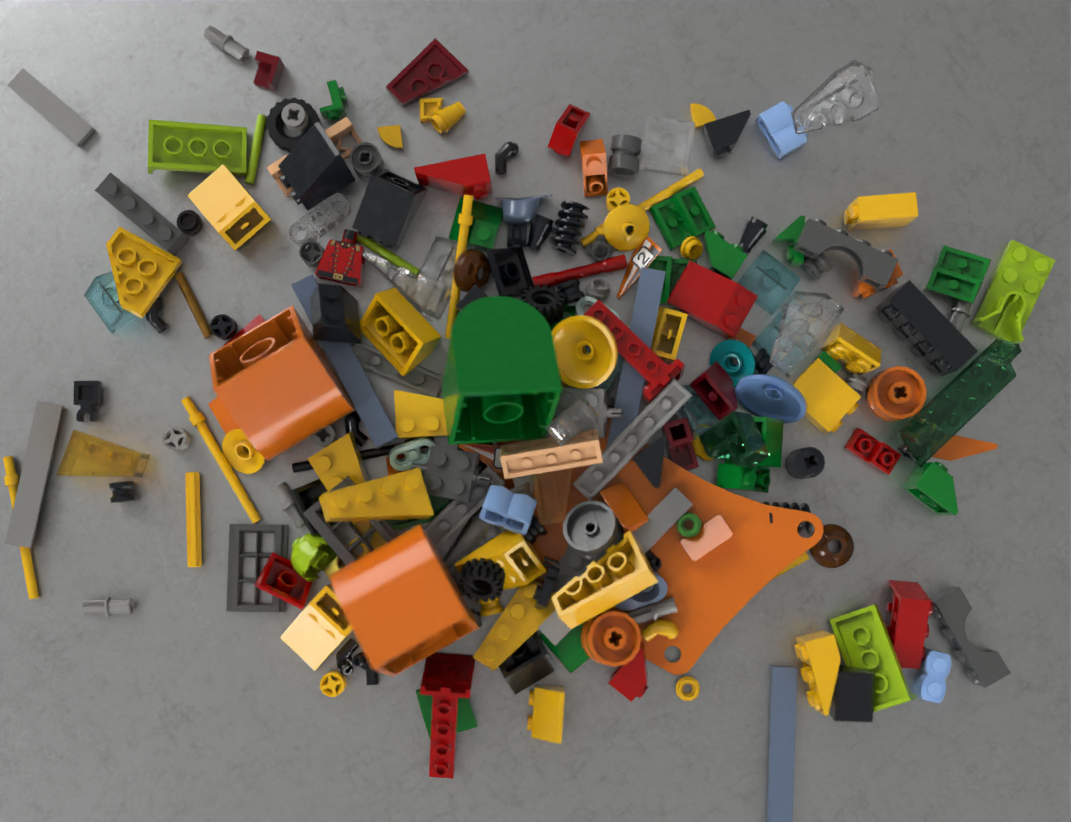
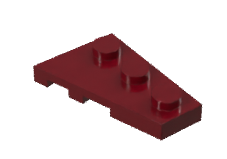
M435 38L386 86V90L404 106L468 74L469 70Z

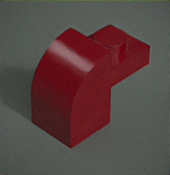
M687 417L665 423L662 426L663 438H666L665 446L670 460L687 471L698 468L699 465L692 445L694 440Z

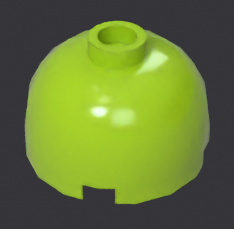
M308 533L294 541L291 563L294 570L302 578L312 582L320 578L317 574L321 570L325 572L326 566L336 558L337 554L319 533L314 535Z

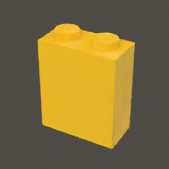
M916 192L857 197L844 211L845 225L848 224V231L905 227L919 216Z
M819 358L813 360L792 383L806 400L807 410L804 416L823 434L830 431L834 433L843 424L841 419L845 414H852L859 406L857 401L861 396Z

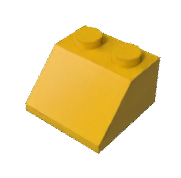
M535 684L534 691L530 690L529 705H533V715H528L527 730H532V738L557 744L562 743L564 686Z

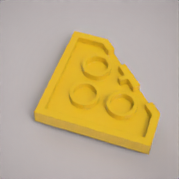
M119 226L106 243L121 308L143 318L180 268L182 260Z

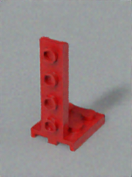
M600 300L595 302L583 314L593 317L606 325L616 341L618 354L648 382L643 388L644 405L648 406L674 378L678 381L683 376L684 363L677 358L672 364L670 362L666 364Z
M434 653L426 658L420 694L433 695L429 777L450 779L454 777L458 697H471L475 659L471 655Z

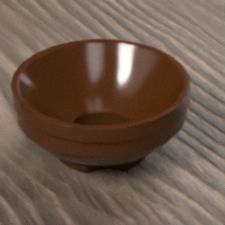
M468 249L458 257L454 267V281L461 291L469 292L475 285L482 289L489 281L491 267L485 254L478 250ZM483 267L482 276L479 280L478 271Z
M823 525L824 532L822 538L809 549L810 554L821 566L827 568L840 567L846 564L853 555V538L846 529L839 525ZM832 539H837L841 543V550L836 554L828 550V543Z

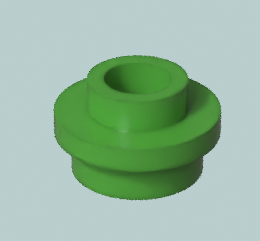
M684 513L677 520V530L685 537L696 536L701 530V520L693 513ZM691 520L694 524L690 530L685 528V522Z

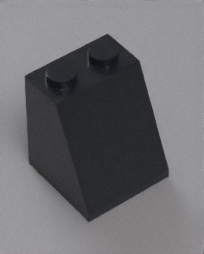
M316 122L278 165L283 173L280 176L287 189L292 187L294 190L290 193L297 205L302 203L307 211L356 180L319 122Z
M386 169L372 174L352 228L358 230L361 236L380 240L379 243L385 247H397L402 243L428 188Z

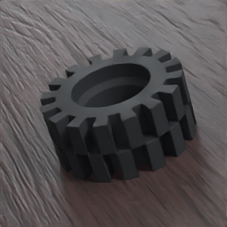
M544 284L543 287L535 285V288L531 286L528 287V290L525 289L521 295V301L534 307L550 325L554 324V321L559 322L560 318H563L565 298L561 290H555L554 286L547 288L548 285Z
M474 558L472 562L468 560L462 566L458 583L459 589L462 590L464 595L468 594V598L472 599V597H475V601L483 599L484 602H488V598L494 601L496 597H500L503 591L505 581L503 567L499 568L500 565L498 563L493 565V560L490 559L488 562H485V558H480V561Z

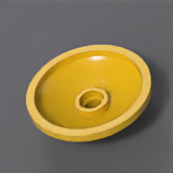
M576 315L564 319L552 330L561 381L575 388L588 389L600 385L610 377L617 363L618 351L616 341L606 325L593 317ZM586 345L591 348L590 353L585 350Z

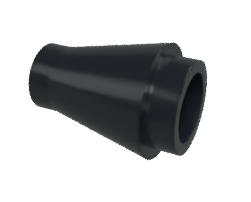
M536 214L535 218L531 221L526 246L540 251L542 244L554 228L552 227L554 221Z
M751 216L749 221L746 220L738 244L746 253H750L752 248L767 232L766 228L768 225Z

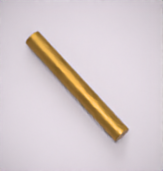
M183 272L175 274L174 277L204 338L212 337L214 334L211 332L210 326Z

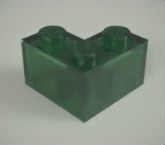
M733 411L699 436L707 457L726 460L731 456L735 466L753 468L770 456L752 415L748 413Z

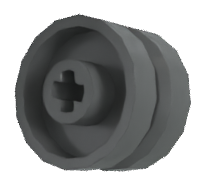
M590 500L579 503L568 512L563 523V535L567 543L586 562H597L607 554L606 550L613 544L616 546L624 539V530L619 520L603 502Z

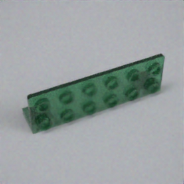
M996 339L898 431L916 466L922 467L1016 377L1011 362L1022 352L1019 344Z

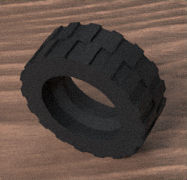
M286 98L281 102H277L270 109L269 116L267 115L268 122L266 127L269 131V136L276 146L290 153L316 122H321L316 111L305 100ZM290 103L301 105L309 120L304 132L297 137L286 135L282 127L283 119L281 113L283 108Z

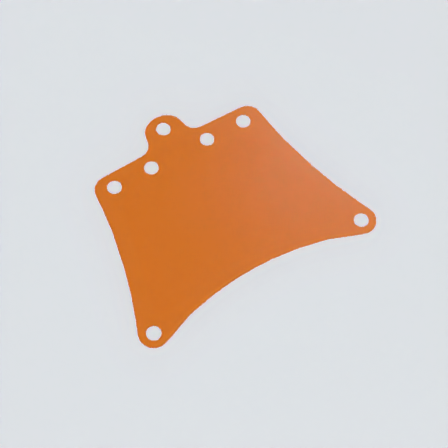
M563 381L561 382L562 387H569V385H567ZM553 416L549 437L556 436L555 416ZM608 418L606 423V437L599 438L601 453L607 446L612 418ZM646 443L592 500L603 502L608 506L600 492L623 482L645 514L648 515L676 487L693 504L685 513L697 515L701 520V526L720 514L734 533L733 537L693 563L679 542L685 536L681 535L677 530L676 521L650 549L661 560V567L658 569V572L666 581L668 587L666 596L660 601L673 597L678 611L658 617L657 620L672 621L676 624L679 633L674 639L658 634L648 642L641 634V641L644 642L647 660L669 673L682 675L693 667L718 633L765 585L820 541L824 532L823 524L815 514L770 506L731 493L699 478L666 457H663L660 488H654L633 461L634 457L650 446ZM590 465L544 472L538 475L532 493L537 501L534 514L543 523L548 533L544 536L540 535L537 541L531 545L538 553L542 563H549L544 561L545 556L559 562L566 552L569 544L563 535L565 517L574 506L581 502L589 501L572 484ZM769 512L772 513L773 523H770ZM691 520L685 522L686 529L690 530L693 528L694 524ZM803 521H809L814 526V534L809 538H803L798 533V525ZM546 572L535 580L543 584ZM615 606L607 609L611 611L623 612L626 614H628L629 612L626 610L618 609ZM652 619L639 623L640 633L655 620ZM669 646H676L681 651V657L675 663L668 662L665 659L664 652Z

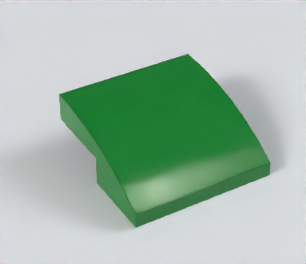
M695 186L683 190L672 198L653 205L649 209L670 250L680 247L683 241L690 236L698 238L704 235L707 229L711 231L716 228Z
M944 245L926 289L973 304L991 259Z
M657 256L651 262L648 268L666 271L659 305L672 306L666 301L688 262L693 261L697 263V260Z
M584 623L571 629L556 646L543 633L539 635L570 674L590 658L585 653L581 644L580 635Z
M418 689L416 694L431 741L433 695L420 694V689ZM458 697L456 733L477 727L470 698Z

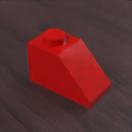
M569 104L556 122L548 147L560 155L569 157L591 113Z
M642 641L634 659L625 665L618 666L610 676L608 683L631 702L636 696L641 698L648 689L646 685L648 672L645 646Z

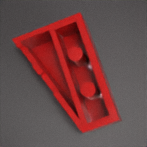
M889 580V588L893 589V603H888L887 611H892L890 626H886L887 632L901 668L920 669L921 661L926 656L924 642L925 638L929 636L928 617L933 612V602L918 582Z

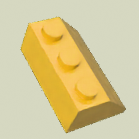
M395 287L376 293L360 320L361 332L402 376H406L429 356L442 337Z

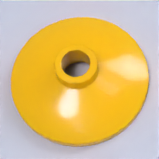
M621 204L613 208L605 218L603 226L607 242L615 249L621 251L636 249L648 236L650 229L647 214L643 209L634 204ZM631 225L632 231L630 233H626L627 226Z
M241 429L231 430L225 435L222 442V451L228 463L235 470L245 474H252L263 467L265 458L255 449Z

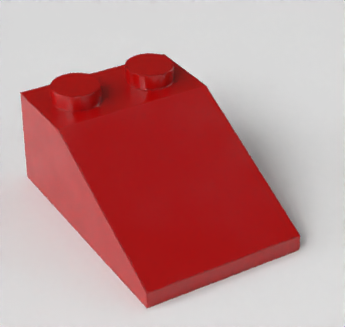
M485 153L414 167L419 185L463 197L464 194L472 195L475 200L485 199L488 197V194H493Z
M689 261L666 302L681 312L688 314V316L720 336L735 338L758 296L740 284L693 261Z

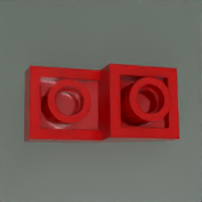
M861 428L855 429L844 447L858 458L887 475H890L901 457V454L886 443L876 440Z

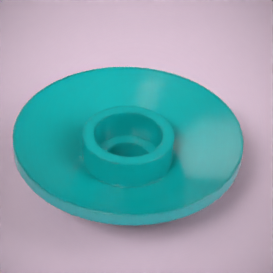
M724 340L718 343L710 354V366L717 361L732 379L734 387L737 386V383L742 378L753 375L755 372L756 362L754 354L745 343L739 340ZM733 357L738 360V365L733 363Z

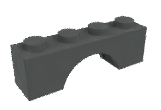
M111 172L95 189L98 194L172 255L176 256L190 240L188 236Z
M809 218L793 250L812 259L817 258L826 251H842L848 254L856 263L858 280L879 290L887 286L898 262V259L892 257L893 254L884 249L877 250L863 239H853L842 229L834 230L826 226L827 223L817 218Z
M950 586L930 598L933 602V612L931 615L942 624L943 628L941 631L944 637L949 642L952 641L956 648L954 653L961 663H965L969 670L966 672L967 676L973 684L987 688L1011 673L998 651L991 649L979 650L968 640L965 632V621L972 607L960 587Z

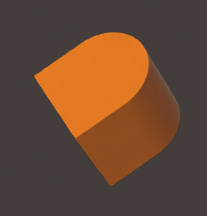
M293 305L209 354L214 392L255 449L268 461L355 410L339 376Z
M421 524L330 575L336 597L373 670L391 677L396 676L480 628L444 560Z

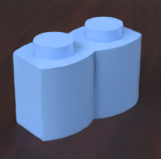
M784 101L759 114L756 118L760 130L768 139L773 152L779 160L807 143L805 128L802 125H798L794 119L795 112L793 108Z
M490 485L479 518L489 524L503 526L514 533L526 534L537 501L526 494H514L504 486Z
M925 648V659L921 661V667L918 669L919 672L913 680V694L916 693V696L923 700L940 703L946 692L945 678L951 669V657L949 654Z

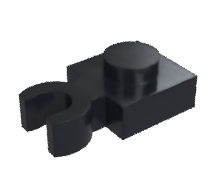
M74 381V405L80 406L76 414L78 422H84V415L86 413L90 414L91 422L97 421L98 415L94 410V405H101V381Z
M550 565L541 586L537 585L532 598L536 600L535 608L544 610L547 607L560 570L559 568Z

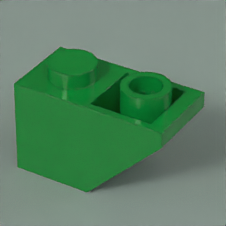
M707 229L702 237L708 268L732 280L748 255L744 253L745 250L735 243L731 245L725 241V237L715 230L711 232Z
M718 463L716 486L725 489L768 493L771 480L770 469L742 464Z

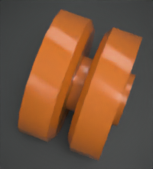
M895 366L877 373L868 382L870 386L865 391V401L873 415L883 421L892 422L912 417L918 413L926 401L927 393L924 380L916 371L902 366Z
M606 610L587 620L582 627L580 635L582 648L588 657L597 663L613 667L625 665L633 660L640 649L642 640L640 628L633 618L626 613Z

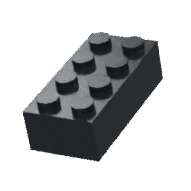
M910 280L896 288L876 307L882 320L887 323L890 322L896 328V334L901 339L907 340L913 346V352L921 358L924 357L929 363V368L937 375L945 376L958 371L978 352Z

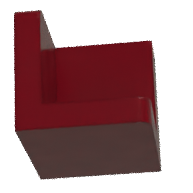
M257 51L254 60L258 65V69L253 83L255 86L276 91L284 64L280 57Z

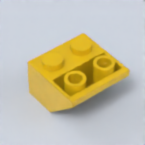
M659 307L651 350L664 362L672 364L677 355L688 314Z

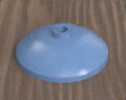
M767 374L746 376L737 383L735 388L738 402L743 408L757 417L782 419L784 424L794 423L801 420L807 410V403L801 392L791 383L776 376Z

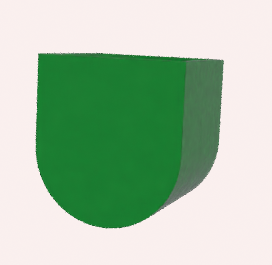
M490 296L468 304L460 311L453 323L442 382L448 444L523 441L546 438L562 391L554 340L549 324L534 307L511 297Z

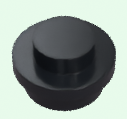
M185 210L178 215L177 226L183 233L192 234L200 228L201 218L195 211Z

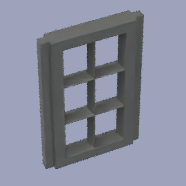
M347 476L329 492L356 484ZM320 500L303 513L346 565L359 559L352 550L362 542L370 552L375 550L367 540L375 531H378L386 542L399 536L386 520H368L373 527L363 535L352 521L337 522L334 526H331L319 512L322 510ZM344 523H347L359 537L350 546L336 532Z
M229 524L226 611L285 612L286 601L272 595V603H259V588L254 586V603H241V583H254L255 585L260 576V558H269L271 553H260L261 533H274V553L287 559L288 525ZM243 533H256V552H242ZM242 558H255V578H241Z

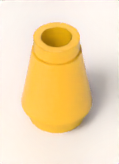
M456 102L434 112L430 121L438 133H447L466 114V110L460 102Z

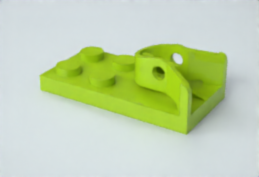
M149 119V174H153L155 170L213 173L224 164L233 175L246 176L247 127Z
M1015 240L1009 241L970 325L1012 346L1021 343L1024 340V337H1022L1024 326L1056 260Z
M877 604L830 619L846 666L875 672L873 712L917 698L916 693L912 694L908 688Z

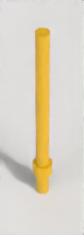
M701 168L695 170L637 206L644 211L649 210L653 205L664 201L704 177ZM603 223L594 228L595 231L579 240L583 248L588 244H592L598 235L604 236Z
M464 194L462 214L459 213L458 223L460 224L455 263L460 254L467 249L469 227L473 222L471 212L474 196ZM454 274L445 338L449 339L453 323L458 314L456 305L460 301L461 290L455 284Z
M190 396L185 397L181 402L190 416L188 419L192 426H196L252 523L262 520L204 422L206 421L201 411L198 412Z
M13 456L3 457L6 473L4 482L5 486H8L13 510L20 477L19 474H16ZM19 546L29 599L39 598L30 548Z

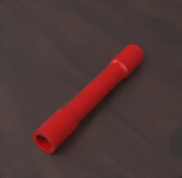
M623 254L584 266L534 276L532 279L534 287L535 285L543 287L544 284L548 285L547 288L573 279L626 269L628 266L626 257Z

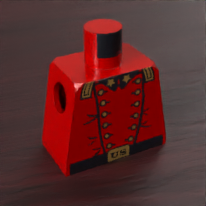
M344 229L342 241L329 240L315 272L319 279L363 289L365 249L362 246L355 245L358 232Z

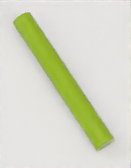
M258 114L244 182L249 185H254L267 116L263 114Z
M358 234L356 241L416 278L420 273V269L379 243Z

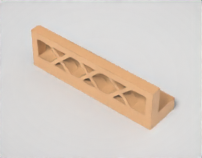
M347 117L325 130L333 144L338 143L335 147L339 153L340 151L343 152L341 156L344 160L350 156V152L353 147L350 149L341 147L344 138L352 134L358 144L362 143ZM285 155L266 168L287 197L294 190L292 187L286 189L280 178L283 173L278 167L287 156Z
M597 429L501 445L500 459L505 479L603 463Z

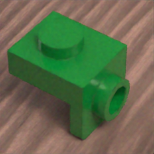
M332 80L327 82L332 105L319 108L324 120H337L341 118V115L346 114L343 101H347L344 87H339L337 81Z

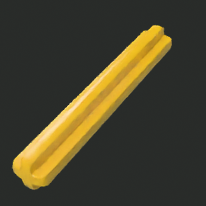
M187 472L185 474L187 566L200 567L202 566L200 473Z

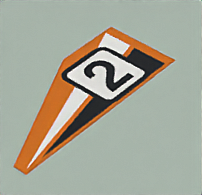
M648 236L632 253L616 296L618 299L622 297L640 276L641 268H647L662 251Z

